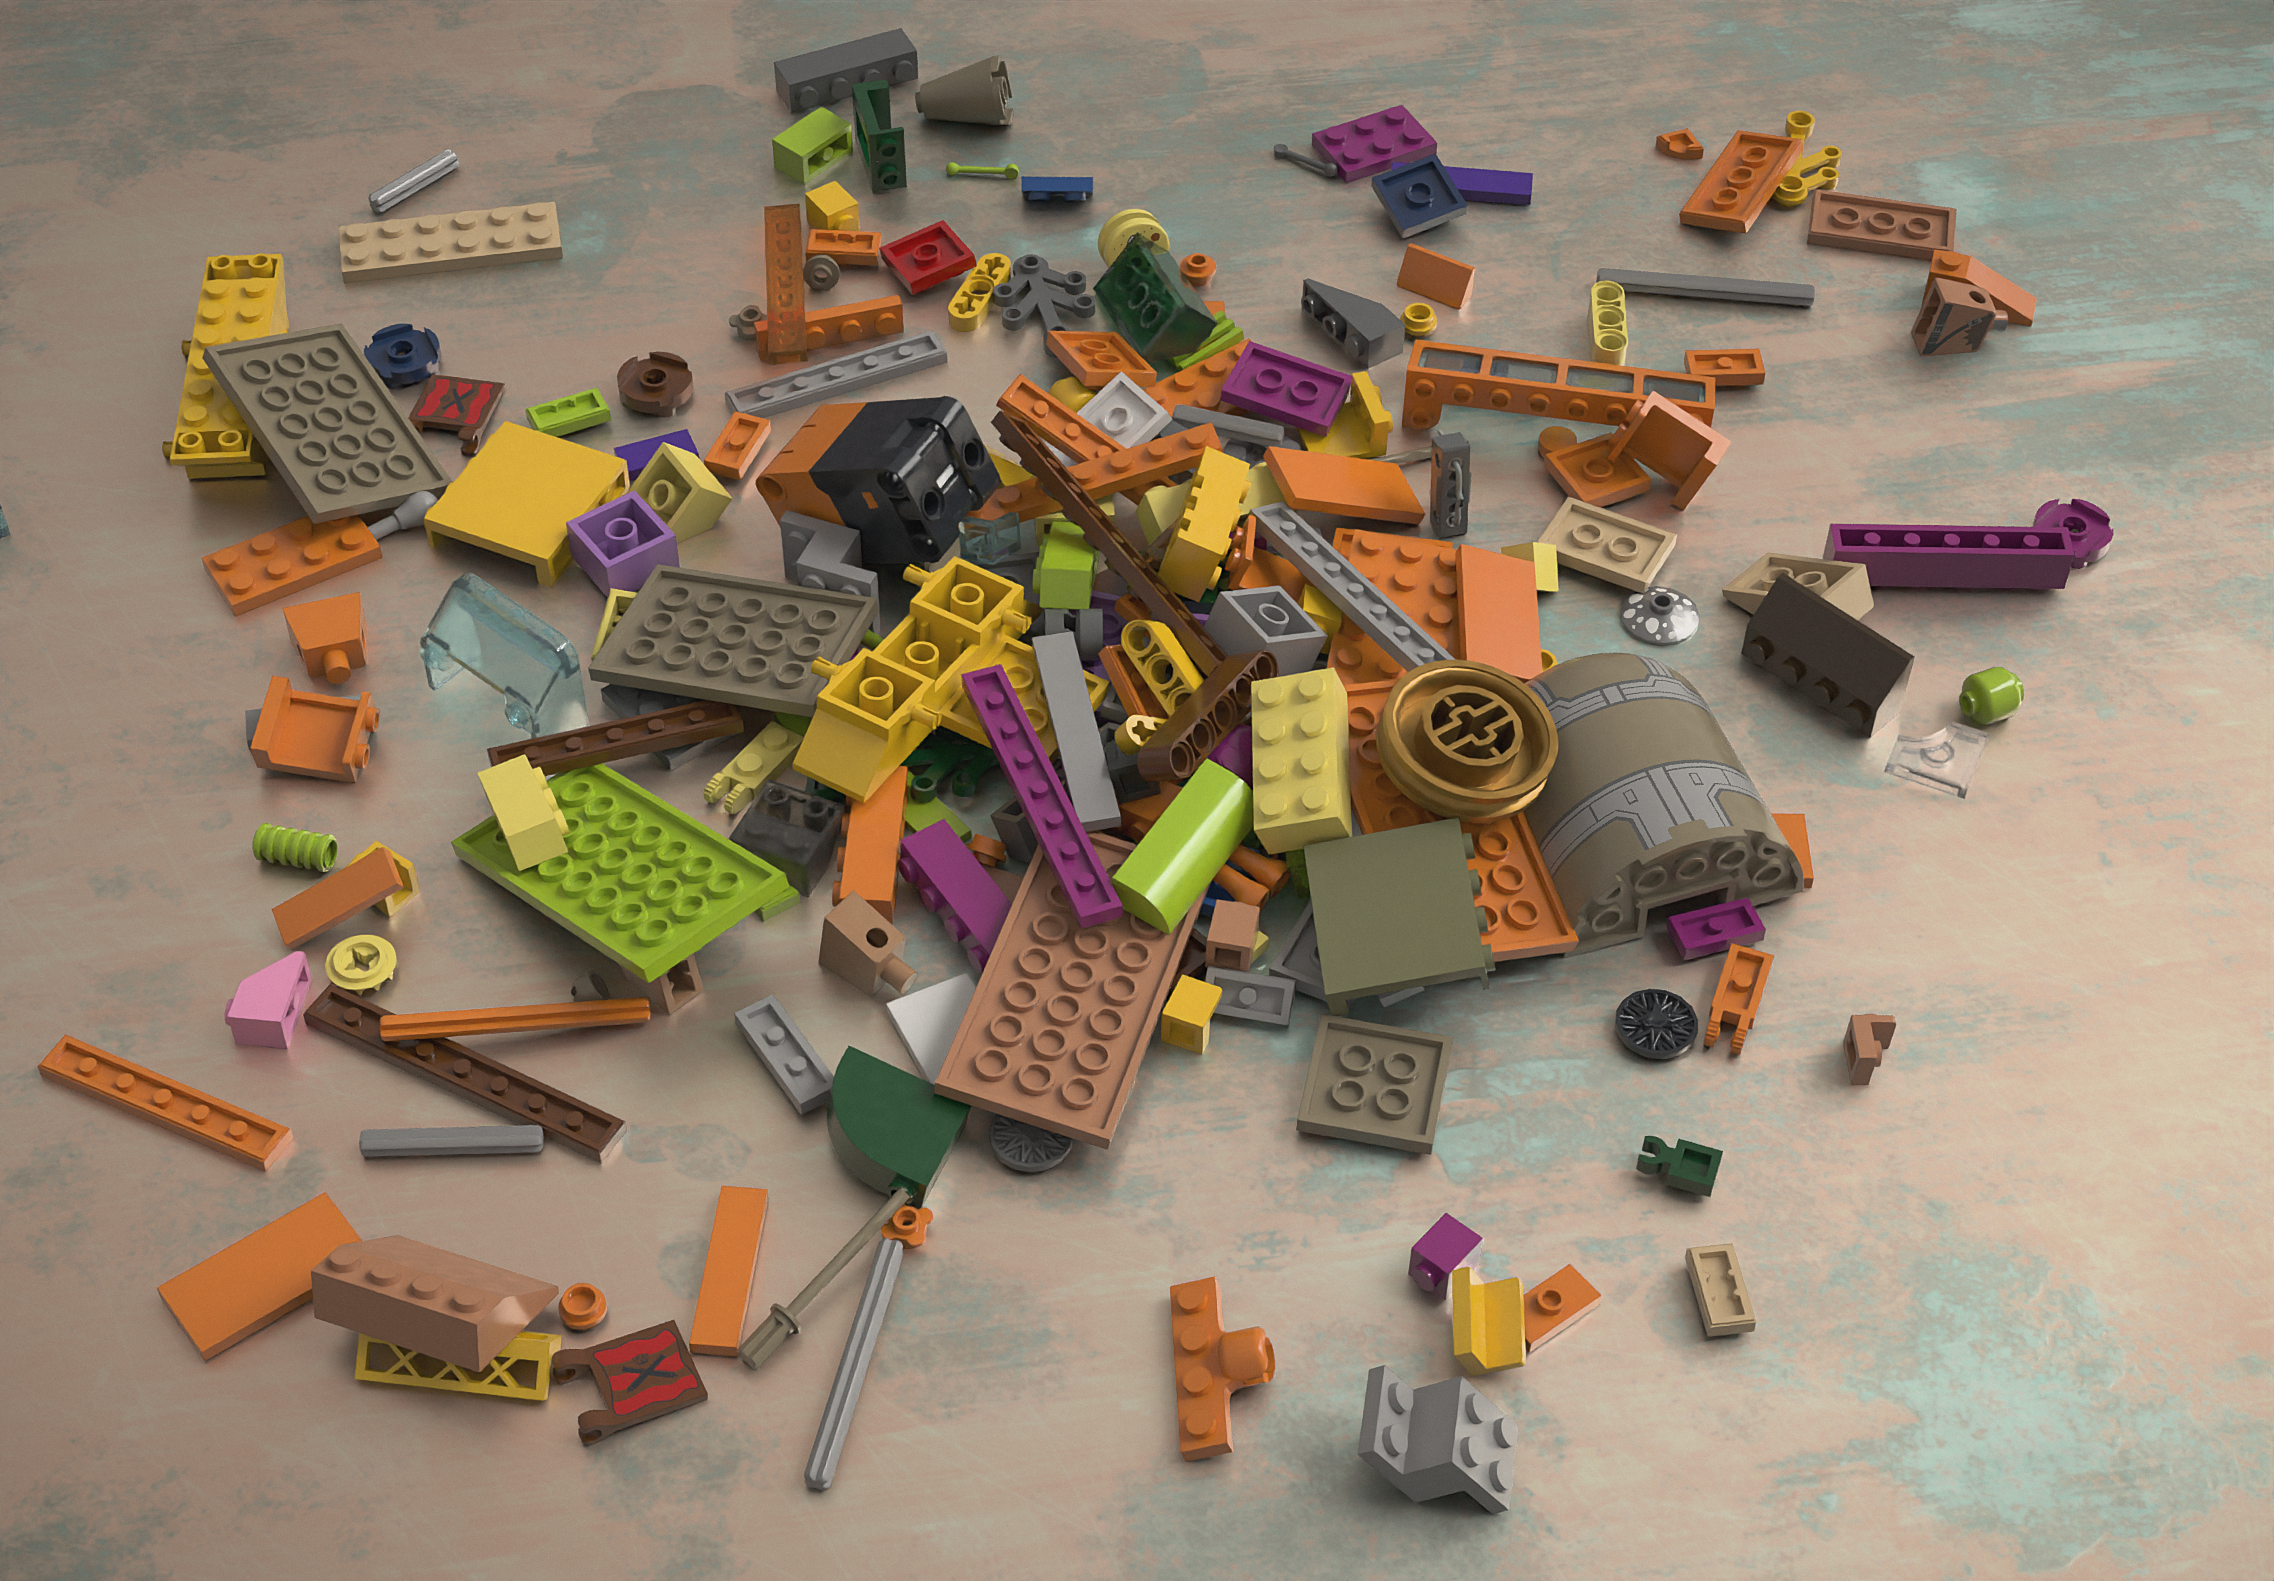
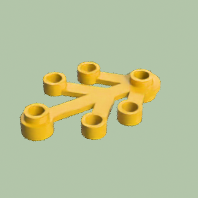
M1801 110L1790 112L1787 115L1785 124L1787 137L1802 139L1804 147V141L1813 132L1815 122L1813 115ZM1832 145L1824 146L1821 151L1803 159L1802 151L1773 193L1774 199L1784 206H1795L1803 203L1807 199L1808 192L1815 188L1834 189L1839 178V172L1835 167L1839 166L1842 151L1838 147ZM1819 166H1824L1818 170L1817 174L1804 179L1800 177L1803 173Z

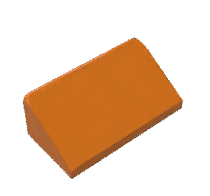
M1410 243L1398 275L1397 286L1449 307L1461 309L1472 296L1475 267Z

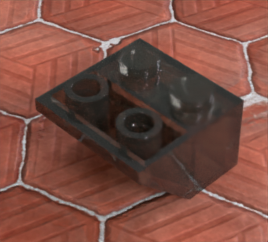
M768 779L730 835L729 840L784 872L788 884L795 888L801 896L809 898L829 867L842 823V817L844 816L845 805Z

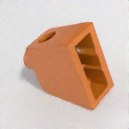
M360 592L283 608L290 640L308 676L315 678L326 675L328 682L342 684L350 679V670L361 668L366 664L367 623Z

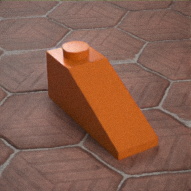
M1934 249L1922 305L1934 278H1942L1983 287L1988 291L1995 309L2006 311L2008 322L2032 326L2036 297L1972 256L1959 254L1954 251Z

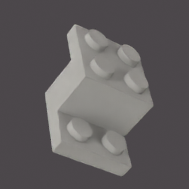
M786 510L780 520L785 578L797 581L798 586L875 597L879 606L877 573L862 569L860 531ZM880 611L869 627V630L876 634H879L881 630Z
M1386 1365L1369 1369L1358 1455L1415 1503L1465 1490L1488 1511L1496 1514L1508 1511L1510 1506L1511 1488L1514 1484L1513 1466L1515 1446L1518 1442V1425L1462 1376L1412 1389Z

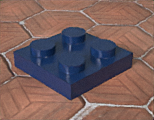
M1436 153L1372 177L1371 187L1403 239L1467 214L1468 205Z

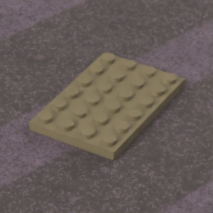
M342 323L205 347L202 359L314 524L400 506L411 495L419 491H428L434 494L436 498L441 497L448 485L453 482Z
M657 564L588 667L591 681L813 717L817 709V695L830 681L811 673L813 661L817 660L819 656L838 666L850 661L879 612L878 601L875 597Z

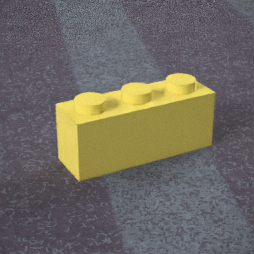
M524 754L477 773L490 808L519 871L568 852L563 835L570 833L561 809L558 808L551 788L547 785L540 766L532 769Z

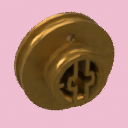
M1456 659L1434 661L1421 665L1400 678L1391 690L1379 720L1376 732V746L1379 760L1386 774L1394 785L1413 802L1428 811L1446 818L1459 817V821L1484 823L1500 821L1517 815L1527 809L1539 797L1557 757L1558 734L1554 720L1545 704L1523 682L1493 666Z

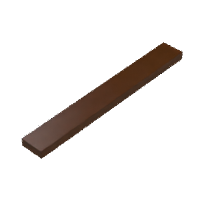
M332 984L328 985L303 1014L305 1024L519 1125H539L542 1127L544 1137L601 1164L627 1132L626 1121L446 1037L383 1041L380 1037V1019L386 1015L396 1014Z

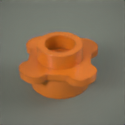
M904 1203L888 1220V1223L881 1228V1236L883 1239L888 1238L892 1241H900L903 1244V1249L920 1247L926 1241V1227L933 1222V1213L926 1207L915 1209ZM905 1222L911 1223L909 1226H904L903 1224Z

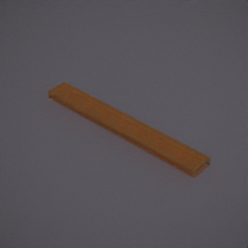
M800 203L765 206L769 362L772 365L808 361Z

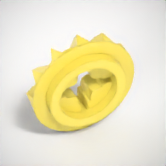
M368 934L352 936L338 943L329 952L325 963L330 984H336L340 989L347 992L355 990L360 996L364 989L374 988L379 991L383 981H391L393 979V970L398 967L396 952L393 946L379 936ZM357 958L364 965H369V971L362 972L361 969L355 968L354 959Z

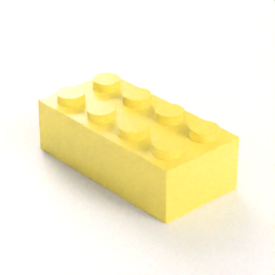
M1334 667L1251 682L1254 831L1268 854L1304 849L1305 845L1352 837L1347 692Z

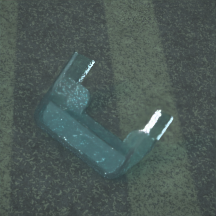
M466 572L454 580L420 639L421 649L419 653L424 661L429 687L435 691L462 670L467 669L504 695L507 719L514 727L518 729L523 728L529 732L532 739L589 726L579 658L568 638L475 574Z

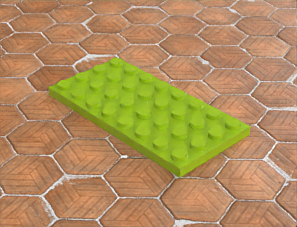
M604 764L558 773L546 781L570 833L563 835L568 850L567 853L519 871L494 815L451 841L456 856L647 983L663 976L676 964L701 950L704 945L726 930L736 926L739 921L761 906L768 904L774 897L789 888L784 872Z

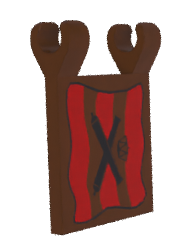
M432 374L408 418L420 436L423 427L459 431V440L463 441V445L460 448L461 453L476 454L479 449L482 433L505 391V384Z
M675 1320L589 1348L560 1350L552 1356V1363L554 1365L553 1375L559 1384L570 1383L590 1370L607 1409L589 1410L579 1415L578 1425L580 1428L578 1429V1435L581 1442L587 1446L602 1441L617 1430L708 1400V1393Z

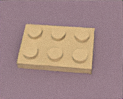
M1568 497L1537 543L1556 545L1557 563L1644 594L1675 547L1677 534Z

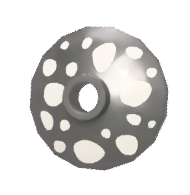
M1659 586L1648 587L1644 594L1637 591L1630 593L1622 602L1620 612L1623 627L1634 638L1646 644L1657 646L1678 645L1690 639L1698 630L1700 618L1696 604L1685 594L1671 588Z

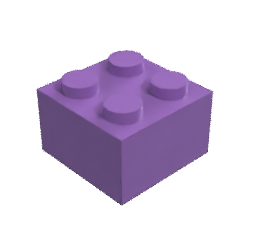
M635 490L566 522L571 557L607 597H609L611 588L630 592L642 588L657 564L680 567L676 535Z

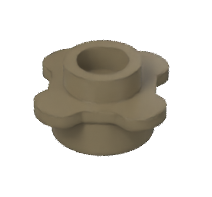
M749 305L742 309L738 315L730 316L729 325L737 327V333L742 339L754 341L756 340L754 322L773 319V317L763 314L758 306Z

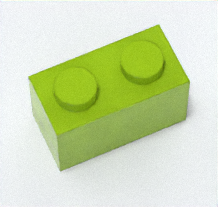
M819 107L772 139L774 168L804 185L853 152L851 123L825 108Z

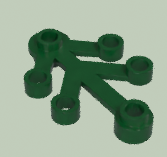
M939 725L934 729V734L929 733L919 744V746L926 749L913 750L899 766L910 767L932 764L922 775L914 777L911 783L912 798L918 802H930L936 797L937 784L961 760L974 759L965 770H959L953 775L952 791L959 797L975 795L978 779L992 765H1000L992 748ZM959 739L967 744L956 745L952 742Z

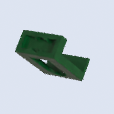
M887 80L852 84L855 142L872 192L907 187L904 128H891L890 94Z

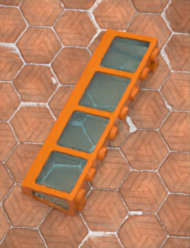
M1415 339L1407 366L1402 427L1413 429L1433 428L1439 423L1442 404L1620 426L1623 423L1628 427L1630 423L1625 420V417L1635 402L1639 400L1645 403L1652 391H1655L1711 428L1715 409V377Z

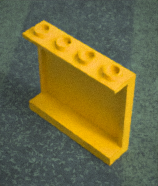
M504 421L499 429L489 436L486 444L478 454L468 461L466 468L458 478L448 485L445 493L437 503L427 510L424 517V527L426 528L429 546L435 548L446 535L535 565L538 583L552 588L574 560L571 557L566 522L611 502L628 492L630 482L627 460Z

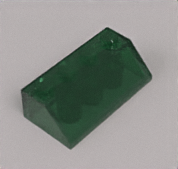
M1138 232L1093 287V290L1127 343L1148 364L1195 352L1202 342L1210 337L1213 329L1218 324L1169 251Z

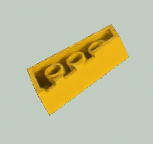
M1206 446L1193 473L1158 575L1174 593L1196 602L1200 601L1206 588L1213 590L1216 586L1222 570L1221 567H1218L1220 560H1224L1232 541L1231 538H1228L1229 533L1234 531L1242 510L1237 509L1238 503L1243 504L1251 482L1246 480L1250 466L1249 463Z

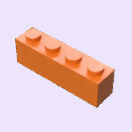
M899 766L865 803L846 795V806H851L850 814L843 813L841 836L842 839H847L846 847H839L837 853V872L842 873V880L834 881L832 892L833 907H836L854 891L892 925L894 923L900 872L898 868L900 840L904 839L909 793L907 766Z

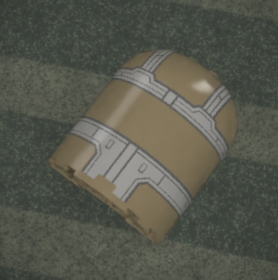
M1613 652L1591 654L1567 660L1541 672L1525 683L1549 710L1558 734V752L1552 770L1539 797L1524 810V813L1566 913L1579 939L1574 951L1561 953L1564 959L1645 936L1648 909L1718 889L1717 902L1719 905L1749 898L1754 906L1803 892L1804 875L1799 860L1709 706L1698 690L1684 676L1654 659L1636 654Z

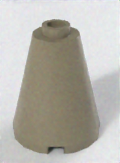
M1002 56L989 57L922 84L920 92L915 93L918 113H924L925 118L929 120L996 126L1011 125L1013 108L1006 109V104H1008V98H1012V90L1005 61H1001Z

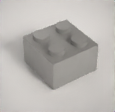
M1281 586L1220 592L1204 625L1206 631L1228 656L1258 650H1269L1277 659L1279 667L1278 677L1310 672L1328 636Z

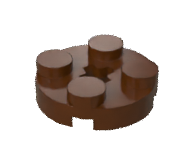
M657 351L650 352V358L638 361V356L626 361L617 374L620 401L624 407L645 413H655L658 417H669L676 412V407L684 404L692 395L694 389L692 372L689 371L687 362L680 356Z

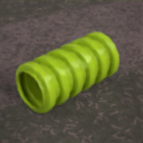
M263 823L259 826L252 843L256 860L265 861L267 859L271 863H278L280 861L283 865L289 866L293 864L294 867L298 868L305 866L309 870L317 868L321 872H327L335 863L338 850L334 835L326 834L323 836L319 832L310 834L307 830L301 829L297 831V829L291 827L285 829L284 826L280 825L273 827L269 823Z

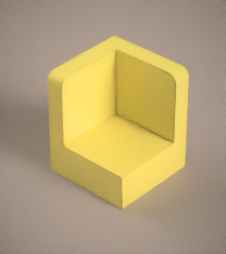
M1530 542L1501 547V554L1535 562L1537 591L1548 593L1558 591L1556 545Z

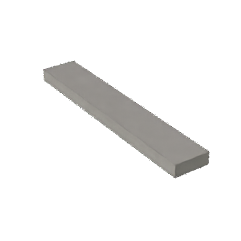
M933 330L725 392V402L732 414L737 411L766 418L947 363V351Z
M1073 631L1032 637V648L1071 804L1085 832L1121 826V816L1108 772Z

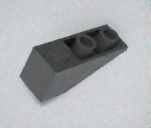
M1309 278L1303 280L1301 306L1304 313L1314 319L1330 337L1340 343L1349 355L1356 358L1364 367L1369 369L1403 353L1405 324L1383 304Z

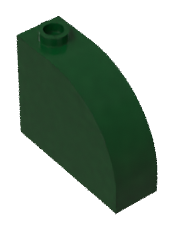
M848 1046L837 1066L828 1100L827 1126L831 1142L843 1163L859 1179L873 1188L888 1194L890 1198L903 1186L905 1192L910 1196L905 1204L920 1209L923 1207L966 1127L972 1105L935 1094L934 1084L852 1046Z

